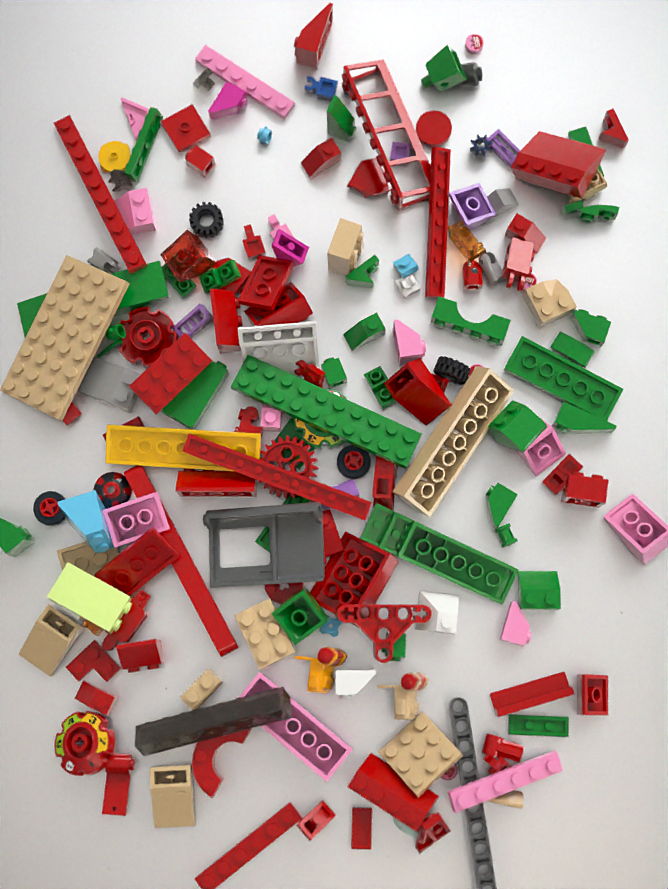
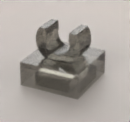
M208 67L193 82L197 89L203 85L209 91L215 85L209 78L213 72Z
M114 169L110 172L111 178L108 180V183L115 184V188L112 189L113 192L129 191L133 187L130 179L124 173L125 171Z

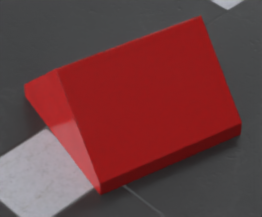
M577 674L578 715H608V675Z

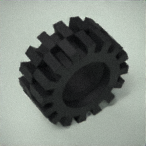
M202 202V205L196 204L197 208L193 207L191 209L192 213L190 212L189 214L191 228L199 237L204 236V238L208 239V236L213 238L214 234H219V230H222V225H224L220 208L218 209L217 205H212L211 202H208V204ZM204 214H210L214 220L211 225L203 226L199 222L200 217Z
M440 356L433 372L438 376L448 379L449 382L464 385L470 373V368L458 360Z

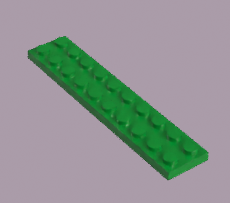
M247 355L231 384V389L404 469L407 468L422 436L421 433L251 355Z

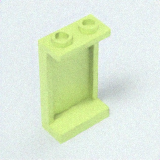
M67 563L47 596L50 601L58 603L110 634L119 629L122 623L121 617L124 613L127 614L132 606L130 596L70 563Z

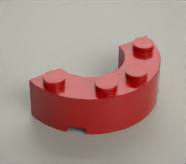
M236 720L222 722L208 729L198 740L192 756V769L197 784L209 797L213 798L224 780L215 767L217 750L227 742L243 744L254 725Z

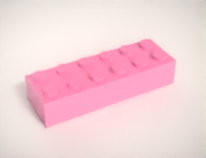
M261 672L257 674L234 702L236 706L325 781L329 780L352 751L348 744Z

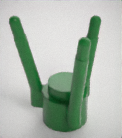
M122 324L108 327L105 333L106 337L114 342L97 355L98 358L122 343V339L126 336V331Z

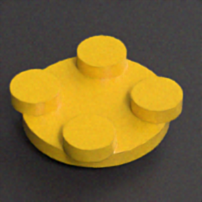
M110 141L103 144L98 154L100 168L104 173L125 172V166L131 157L129 145L119 141Z

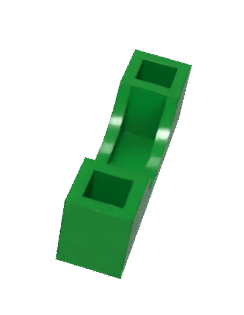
M440 296L431 317V322L436 327H447L452 329L451 331L454 333H465L472 339H483L493 346L503 344L511 321L510 319L492 314L486 321L480 323L469 322L458 312L457 302Z

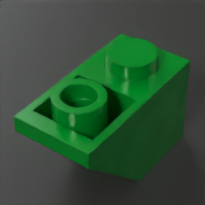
M583 309L574 310L571 319L582 340L602 347L605 343L611 321H608L606 317L601 315H590L588 311Z

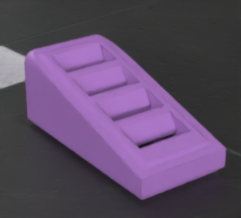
M198 304L172 329L180 338L184 334L181 330L183 326L188 332L187 335L191 338L213 321V316L204 305ZM201 312L205 316L204 319L199 315ZM194 317L199 321L198 324L193 320ZM188 322L194 327L192 330L187 325Z

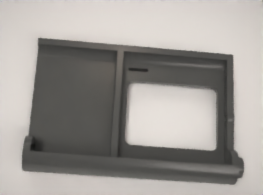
M320 502L207 510L206 514L203 515V524L209 529L210 588L324 580L323 512ZM269 527V565L222 568L220 566L219 533L221 530Z

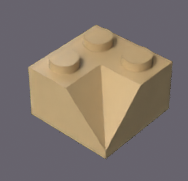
M557 279L542 281L525 289L523 294L539 328L572 314L577 307L568 289Z

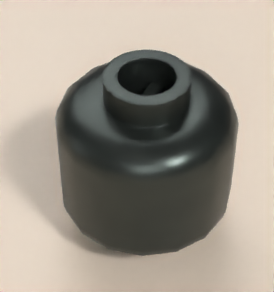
M476 62L461 64L467 80L461 82L460 86L463 88L478 86L479 82L483 80L482 67Z

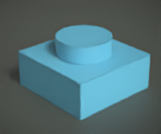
M410 254L393 262L394 268L402 278L419 270L417 263Z

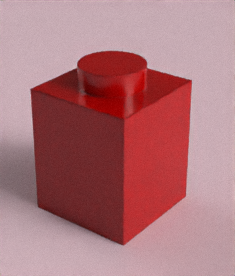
M197 145L193 149H189L185 155L187 166L204 178L215 165L214 157Z

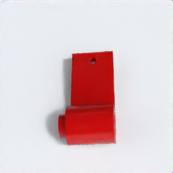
M108 754L107 760L109 763L105 767L107 775L102 814L126 816L131 771L135 770L136 758H133L132 754Z

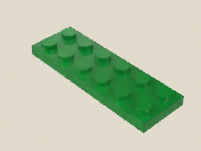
M521 336L504 368L510 374L546 393L605 421L608 420L624 390Z

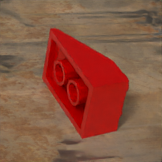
M328 3L301 30L299 37L296 36L293 47L295 48L294 56H296L297 64L318 69L334 21L333 3Z

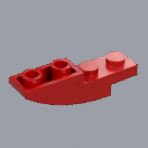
M376 456L373 480V508L378 503L394 511L395 494L392 491L395 488L398 465Z

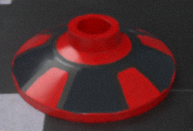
M108 472L100 476L93 491L96 490L105 509L128 502L132 494V488L126 477L118 472ZM110 487L115 488V491L113 493L108 492V489Z

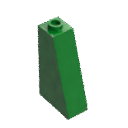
M212 361L161 410V413L189 429H196L229 375L228 369H226L227 366L220 361L216 363Z

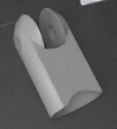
M95 248L93 256L87 260L94 267L109 274L114 273L110 270L113 267L121 270L119 262L99 248Z
M491 252L482 253L479 256L478 262L489 284L494 286L505 280L501 278L503 270L495 255Z

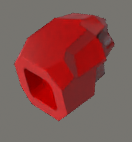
M466 260L463 264L462 284L465 290H478L483 287L482 268L475 260Z

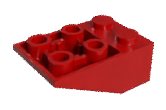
M421 358L406 363L384 382L392 397L426 426L452 406Z

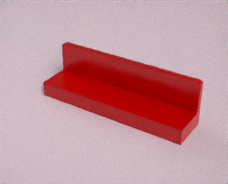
M560 672L490 693L496 717H500L568 697L575 693L573 687L569 686L565 672Z

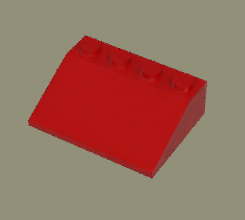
M539 131L519 151L511 166V170L518 180L582 199L606 153V149Z
M345 531L341 538L344 551L331 555L325 565L324 580L316 581L310 593L322 608L334 615L336 608L341 604H376L399 560L390 553ZM344 608V611H340V615L344 616V619L346 615H354L353 619H356L354 612L346 611V608ZM362 608L359 616L362 619H366L369 616V610Z

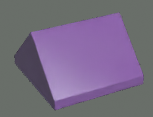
M480 183L448 194L467 228L473 230L497 215Z

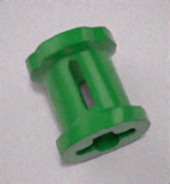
M510 523L494 530L499 535L502 548L518 541L512 534Z

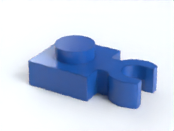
M311 76L307 77V82L312 83V86L305 85L304 90L306 92L316 91L317 97L332 100L336 94L337 80L320 77V80L316 81Z

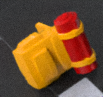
M324 647L319 650L317 658L295 656L294 659L311 661L307 691L320 694L329 693L334 684V678L332 677L334 668L346 661L347 654L338 648Z

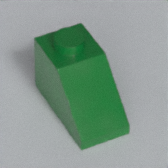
M376 312L359 321L345 332L343 336L351 351H354L385 335L386 328Z
M497 483L495 487L491 485L486 493L488 496L486 503L494 529L499 527L518 495L500 483Z

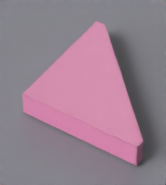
M121 98L123 108L137 141L139 131L143 127L145 116L149 109Z

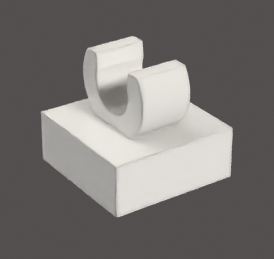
M413 274L405 278L401 277L395 281V285L404 299L420 290V286Z

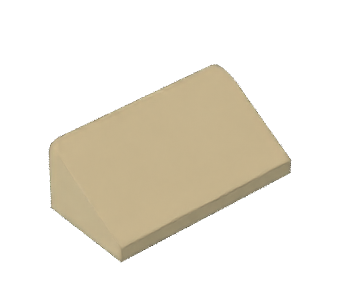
M513 790L487 801L521 809L523 808V793Z

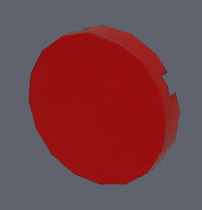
M427 111L417 120L415 131L421 143L430 145V147H438L449 140L452 133V123L449 117L441 111Z

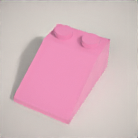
M158 492L102 510L114 548L136 541L152 527L159 533L170 529Z
M631 494L603 516L630 552L644 565L668 547V525L634 494Z

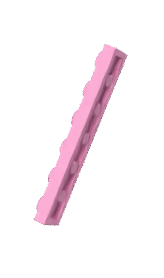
M207 45L203 47L195 58L196 63L224 81H228L245 90L247 96L283 119L288 116L295 106L294 101Z
M548 752L448 791L452 810L457 813L563 771L558 752Z

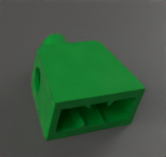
M446 45L425 65L428 75L423 77L421 82L426 89L434 85L440 91H443L467 80L456 51L449 45Z

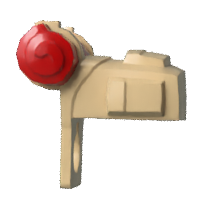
M410 672L402 677L401 685H377V688H395V720L415 719L420 707L417 702L418 691L423 690L427 686L429 679L423 673Z

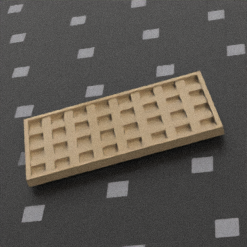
M66 255L0 391L62 421L130 283Z

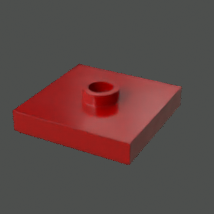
M193 104L161 121L163 128L178 153L211 136Z

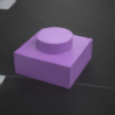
M392 142L390 161L409 157L411 144Z

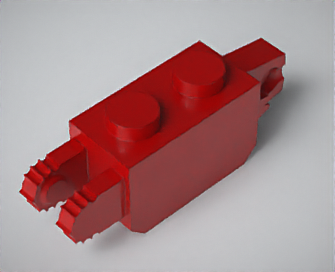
M140 590L131 599L130 603H132L129 612L127 614L124 613L121 617L122 623L119 629L113 631L112 634L108 633L102 642L103 650L113 651L119 642H130L148 617L145 610L151 598L148 593Z

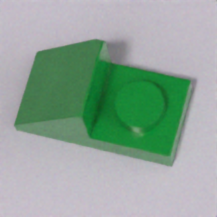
M373 255L346 275L345 283L352 286L373 288L374 283L367 274L372 275L378 270L379 259L377 256Z

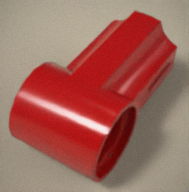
M486 733L481 753H489L497 758L501 756L520 763L524 746Z

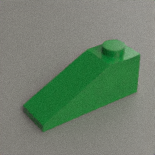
M334 95L327 109V134L348 142L350 136L353 137L356 132L355 118L339 97Z
M563 402L552 426L556 427V431L566 434V432L569 434L612 433L617 427L566 402Z

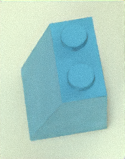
M96 490L58 502V506L69 524L95 553H103L114 548L102 511L105 510V507Z

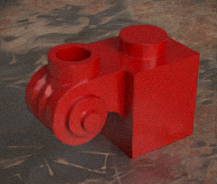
M249 406L246 409H240L238 420H241L234 432L261 433L262 439L263 428L252 425V422H256L259 419V413L255 407Z

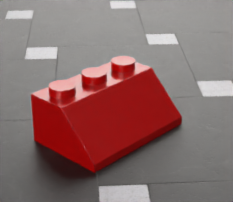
M292 282L285 285L274 311L249 307L244 310L245 315L253 326L299 323L313 314L305 296Z
M210 289L216 345L219 353L241 351L238 328L243 327L242 316H238L237 309L241 308L238 302L239 297L236 298L233 291Z

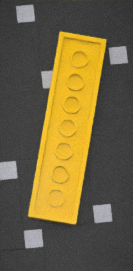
M108 424L106 430L105 463L232 471L182 452L188 434H193L260 460L261 433Z

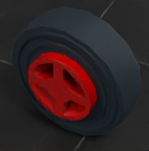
M354 445L344 447L337 456L339 472L349 479L363 477L371 466L369 452Z
M47 491L39 495L33 505L36 519L49 526L60 524L66 518L58 506L59 501L65 500L64 496L55 491Z

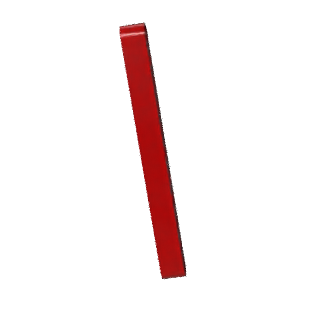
M136 465L123 472L136 498L156 492L143 466ZM162 503L170 529L160 532V534L180 553L179 557L171 564L221 657H224L238 649L239 646Z

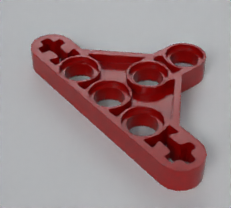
M341 604L335 610V616L339 621L355 623L373 642V656L375 660L381 663H387L392 659L393 643L413 623H425L430 620L432 615L430 608L421 604ZM344 608H346V611L354 612L356 619H353L354 615H346L344 619V616L340 615V611H344ZM362 608L369 610V616L366 619H362L359 616ZM381 608L388 610V616L385 619L379 617V610ZM401 608L407 610L408 614L405 619L398 617V611ZM422 608L426 615L422 616L421 619V616L413 615L412 611L421 612ZM381 628H386L388 631V636L385 639H381L378 635ZM381 648H385L388 651V656L385 659H380L378 656V651Z

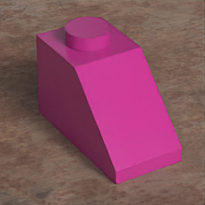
M226 81L208 110L210 119L215 120L238 114L240 109H244L247 104L246 91Z
M281 229L277 230L271 245L276 258L291 260L294 263V267L304 263L309 250L307 245Z

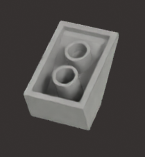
M94 358L79 389V393L131 414L138 396L129 388V385L141 374L126 367Z

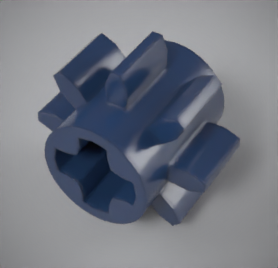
M477 134V139L475 141L471 140V144L474 146L470 148V151L476 152V158L479 155H483L486 158L485 154L492 152V149L488 147L492 145V141L487 142V135L480 137ZM484 143L485 148L481 147V149H478V145Z

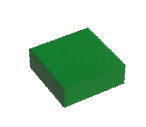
M582 200L563 206L560 209L561 214L565 216L580 211L584 207Z

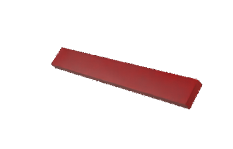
M436 146L431 149L425 297L438 298L440 296L445 298L451 149Z

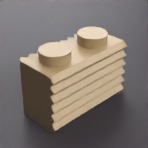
M206 669V672H203V675H200L195 684H192L189 690L180 695V698L192 711H196L223 681L212 670Z

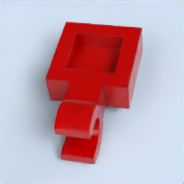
M251 224L244 226L247 239L242 240L248 259L266 254L261 236H254Z
M489 753L484 757V760L491 766L488 770L491 775L512 767L501 756L498 760Z

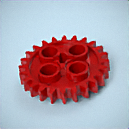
M289 436L286 437L285 441L279 437L278 443L271 440L272 446L270 447L266 444L267 451H260L264 455L260 460L270 464L277 463L278 467L285 469L284 465L288 464L289 471L309 479L317 477L313 473L314 470L319 469L313 465L318 462V459L312 458L315 452H308L311 446L307 445L304 447L305 442L301 440L298 443L297 437H294L292 441ZM288 449L292 450L291 457L285 459L283 456L284 452ZM300 463H304V471L300 473L297 472V465ZM267 483L263 487L265 490L271 488L269 492L271 495L277 491L276 497L278 498L281 497L282 493L285 499H288L289 494L296 498V494Z

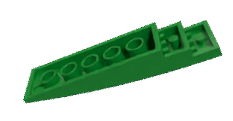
M160 261L148 263L146 267L130 274L128 269L111 273V275L130 283L114 317L127 314L137 308L152 305V302L169 298ZM47 293L17 303L25 338Z
M378 503L375 504L360 536V539L501 605H503L519 569Z

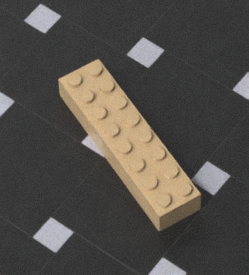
M477 366L452 402V406L448 408L392 492L418 513L431 517L488 431V425L498 416L514 390L490 368Z

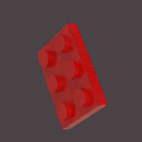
M259 255L238 299L239 304L274 311L294 267L293 261Z

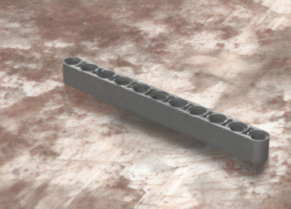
M455 697L449 702L454 746L460 751L459 745L462 741H467L470 745L467 752H461L463 757L457 761L460 784L463 786L468 782L479 780L468 704L463 698ZM455 701L463 703L461 712L454 711L453 704ZM459 721L466 723V730L464 732H458L456 729V724ZM466 761H470L473 765L470 772H464L462 769V765ZM482 802L479 804V810L476 813H471L469 808L464 809L477 889H482L484 886L489 885L492 889H497ZM475 823L482 824V831L480 833L472 832V826ZM478 844L485 845L484 853L477 854L475 852ZM483 864L489 867V871L485 875H481L478 872L479 867Z

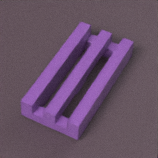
M498 128L487 138V142L493 141L492 145L488 147L511 168L516 156L496 136L516 156L520 149Z

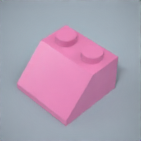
M147 188L128 191L114 200L131 235L156 230L150 194Z
M398 319L394 320L393 336L399 366L419 358L422 360L426 352L425 341H421L420 334Z
M546 421L544 422L548 427L523 453L516 450L517 454L535 476L566 454L554 428Z

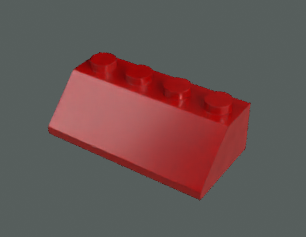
M184 468L183 471H178L175 491L180 497H257V480L235 471L204 469L203 471H195V469Z
M372 753L359 767L348 785L349 789L416 832H419L421 824L425 822V819L439 798L437 794L429 789L418 797L388 763Z

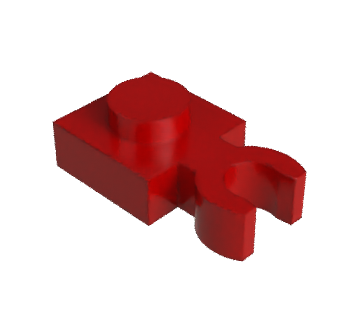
M299 360L295 363L300 367L294 370L296 375H302L304 377L303 380L318 387H323L324 371L313 364L307 365L304 360Z

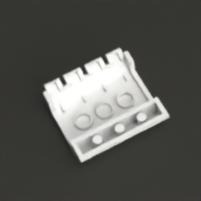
M316 321L238 328L243 362L247 355H251L301 379H304L302 375L298 376L294 373L295 369L300 368L295 364L297 361L304 360L307 365L313 364L319 368Z

